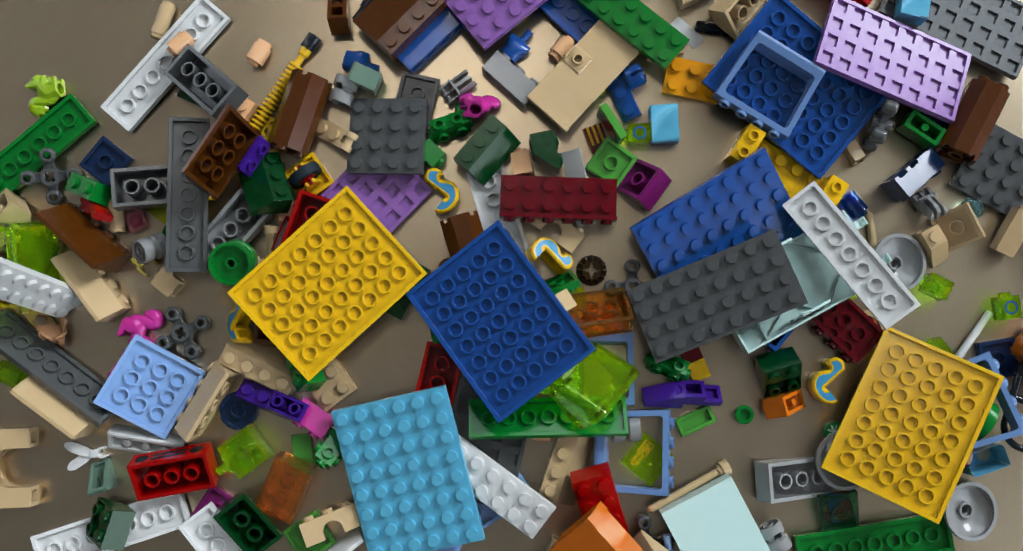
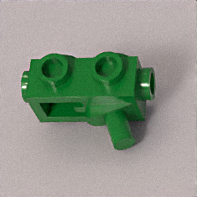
M456 103L454 113L428 121L430 129L427 131L431 140H435L436 143H445L451 138L463 137L472 132L473 120L471 117L463 116L465 109H460V103Z
M647 353L643 364H646L645 368L649 369L650 372L664 375L671 381H687L691 372L688 369L690 362L676 356L656 364L652 353Z
M333 426L325 435L328 437L324 443L319 442L313 450L315 452L313 458L316 460L315 464L322 469L327 468L329 470L332 466L336 467L343 458L340 456L342 453L336 430Z

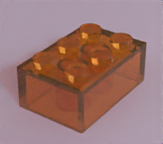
M625 287L571 294L577 306L568 313L587 338L632 332L634 316Z
M282 450L274 458L256 505L264 514L290 525L297 517L317 465Z

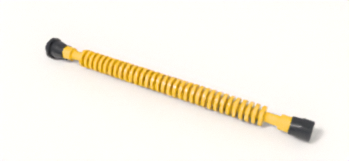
M311 32L306 35L301 43L302 47L298 51L299 55L294 62L291 60L288 62L290 65L287 64L286 68H284L283 71L285 73L282 72L280 74L282 77L279 76V81L276 80L275 82L278 86H272L275 90L270 89L272 94H267L270 98H264L267 101H262L264 107L260 105L259 108L262 110L257 109L256 112L259 114L254 113L253 115L256 119L251 118L253 123L248 122L254 129L262 131L259 127L264 128L265 125L262 122L265 124L268 122L265 120V118L270 119L268 114L272 116L273 113L270 110L275 111L276 109L273 106L277 108L279 105L276 102L281 103V100L278 98H283L281 94L284 95V90H286L292 70H303L300 67L305 58L308 59L310 54L315 52L321 43V40ZM209 195V201L216 200L214 197Z

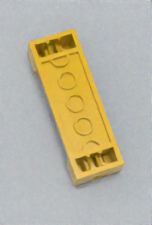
M749 123L741 131L723 160L732 166L761 147L765 148L790 199L815 181L837 206L850 185L834 174L818 180L785 152L765 141L763 138L767 133L752 123Z

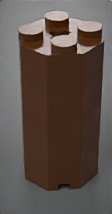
M300 69L292 70L267 141L270 143L271 149L287 151V155L295 158L308 156L332 84L328 83L327 79L311 72H307L304 75L302 74L303 70Z
M979 75L978 79L973 78L967 84L960 98L955 121L947 124L945 128L947 131L937 144L935 151L938 152L940 150L942 158L956 164H962L965 161L968 162V166H972L976 163L1010 96L1008 92L1009 86L993 82L984 75Z
M473 211L474 215L471 216L469 212L449 217L447 218V223L443 220L440 221L450 258L483 232L477 211Z

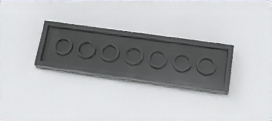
M169 117L166 273L208 272L209 195L194 186L181 170L210 129V118Z
M7 308L0 312V354L96 427H100L114 415V413L93 403L105 382L48 340L43 341L39 338L38 332Z

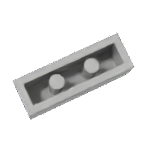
M497 50L482 66V72L525 109L530 104L527 96L538 85V82L533 78L529 79L519 65L515 66L510 62L511 59L504 52L501 54Z

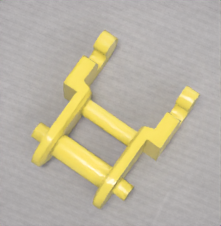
M131 257V263H135L138 266L136 269L148 277L149 274L145 273L143 269L144 264H140L136 258ZM156 259L153 260L155 264H160V262L156 261Z

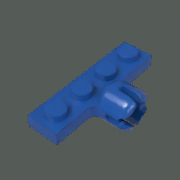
M638 63L626 67L608 86L624 123L642 115L633 96V90L645 84L647 79L642 67Z

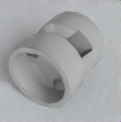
M337 73L333 82L335 88L331 89L328 100L337 105L351 108L354 99L353 94L357 93L359 87L346 79L347 75Z
M160 232L134 240L132 242V251L136 260L141 264H145L154 259L165 257L166 236Z
M639 416L627 417L628 436H613L612 442H623L626 438L629 442H640L641 424Z
M771 519L758 526L770 551H787L792 547L790 538L786 533H783L784 527L780 519Z

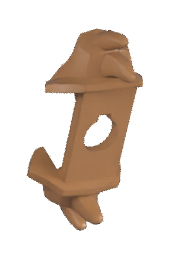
M18 305V314L23 315L38 332L39 338L43 341L54 342L55 345L59 344L60 347L64 346L65 335L67 334L65 327L68 323L67 319L60 317L59 324H57L50 315ZM38 315L46 318L47 323L45 325L36 324L35 316Z

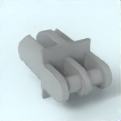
M464 70L452 80L448 79L445 84L438 88V92L443 94L442 97L447 99L448 105L453 104L461 95L477 85L475 81H472L471 76L467 75V70ZM451 86L452 89L447 91L446 88ZM455 92L456 96L452 98L451 94Z
M928 187L924 188L922 192L918 191L916 195H912L909 198L911 203L917 208L916 212L921 211L930 221L948 213L947 208L936 198V192H932Z

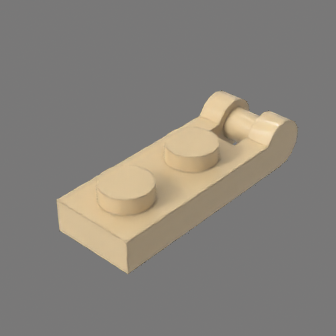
M323 118L320 119L315 133L316 137L348 153L352 150L353 142L357 141L359 137L355 133Z

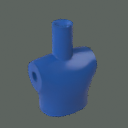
M529 29L521 37L512 33L500 50L501 53L507 54L511 62L515 64L530 51L531 48L526 42L533 33Z
M349 50L346 51L342 64L343 70L349 72L354 61L376 71H379L380 66L369 63V53Z

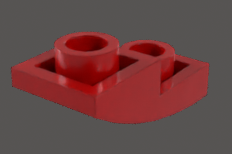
M83 197L80 198L83 211L91 215L95 220L108 223L113 220L114 216L107 206Z

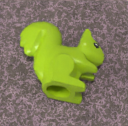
M35 75L25 85V88L37 90L38 96L33 97L28 104L30 113L35 117L44 116L49 111V106L56 104L61 97L66 95L64 79L57 80L56 76L46 78V75Z

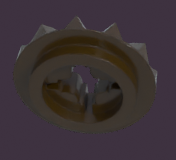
M593 255L583 257L576 267L578 279L583 284L589 286L601 283L605 279L607 272L605 262L600 257ZM591 262L594 269L600 270L593 273L592 279L589 272L583 271V269L590 268Z

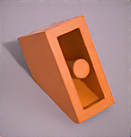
M801 388L762 400L763 411L767 419L788 417L806 407Z

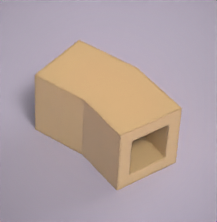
M856 139L851 141L844 150L846 157L853 166L863 162L866 157Z

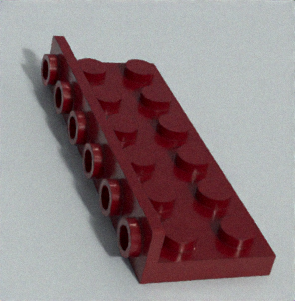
M501 175L499 218H503L505 222H515V219H523V222L532 223L534 219L542 220V223H554V220H562V224H573V221H581V224L592 225L593 222H600V225H612V222L617 221V179Z
M850 298L807 321L813 327L812 331L819 337L822 336L826 340V344L832 350L836 349L841 354L840 358L848 364H858L878 343L883 332Z

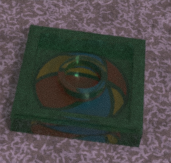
M855 489L817 495L820 531L859 526L858 492Z

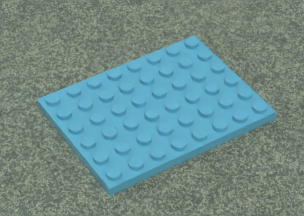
M446 385L331 411L368 551H432L485 539Z

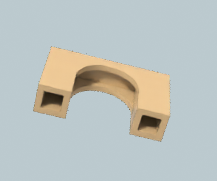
M1023 205L1020 208L1011 207L989 245L990 248L1014 258L1023 242Z
M39 426L0 428V509L24 508L40 504L39 484L15 485L8 482L1 472V461L8 450L39 446Z

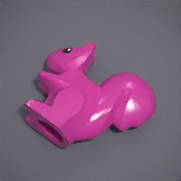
M468 92L458 98V102L461 104L460 109H465L463 116L479 118L483 113L488 112L490 108H499L501 105L500 100L491 95L483 97L473 96L472 92Z
M150 309L145 311L144 315L134 314L125 317L120 324L117 336H130L128 344H130L135 334L156 343L155 340L146 336L147 330H158L162 327L164 323L163 314L157 309Z

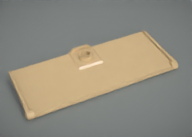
M598 20L530 92L527 99L566 133L640 52L602 21Z

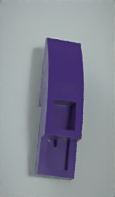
M244 378L235 394L237 398L249 402L259 409L297 423L302 421L310 406L307 403L277 390L273 391Z
M704 380L667 382L644 387L641 390L644 407L682 408L683 404L721 406L723 403L720 386L704 385Z

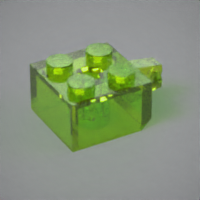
M252 423L217 447L223 456L222 461L224 463L215 470L219 476L230 470L231 473L234 472L238 479L241 480L276 453L255 424Z

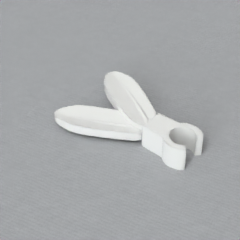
M73 441L64 444L67 451L79 455L68 464L67 469L69 471L81 468L92 458H106L109 456V454L103 455L101 452L102 449H108V446L91 450Z

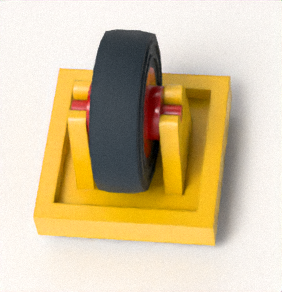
M313 151L285 170L288 184L297 196L300 189L320 195L334 182Z

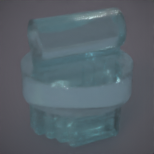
M968 198L961 203L969 202L977 218L984 212V205L979 199Z

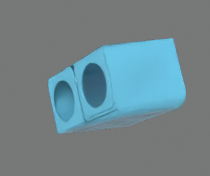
M896 0L893 19L898 22L921 26L928 19L924 17H929L931 0Z
M678 104L650 105L648 108L650 145L678 144L680 139Z
M992 443L974 448L971 466H966L962 473L979 477L1010 466L1011 463L1005 447ZM989 449L990 457L985 461L980 460L977 452Z

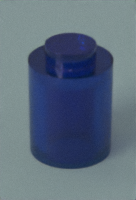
M854 189L842 196L839 204L852 219H859L867 214L866 209L868 206Z

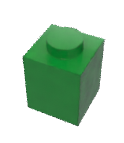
M428 138L425 141L424 162L431 168H441L446 162V153Z

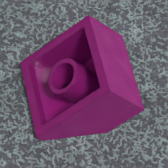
M637 159L617 187V191L637 206L651 211L672 180L661 168Z

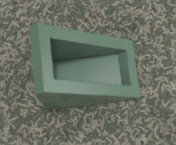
M355 61L346 78L372 96H376L383 81L382 73Z
M110 458L91 464L88 496L119 486Z

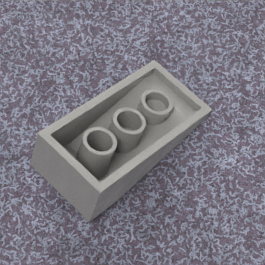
M241 187L208 225V258L211 251L217 245L229 240H243L250 243L263 230V225H268L276 215L250 216Z
M815 456L754 461L758 501L773 504L836 494L835 488L830 487L820 478L815 466Z

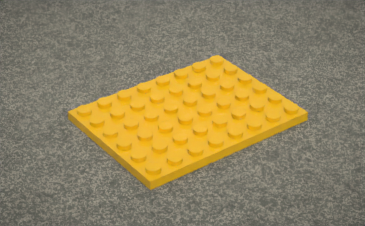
M345 186L230 289L227 294L309 382L424 278L427 272L352 190Z
M892 327L887 330L884 329L820 468L939 524L1005 377Z

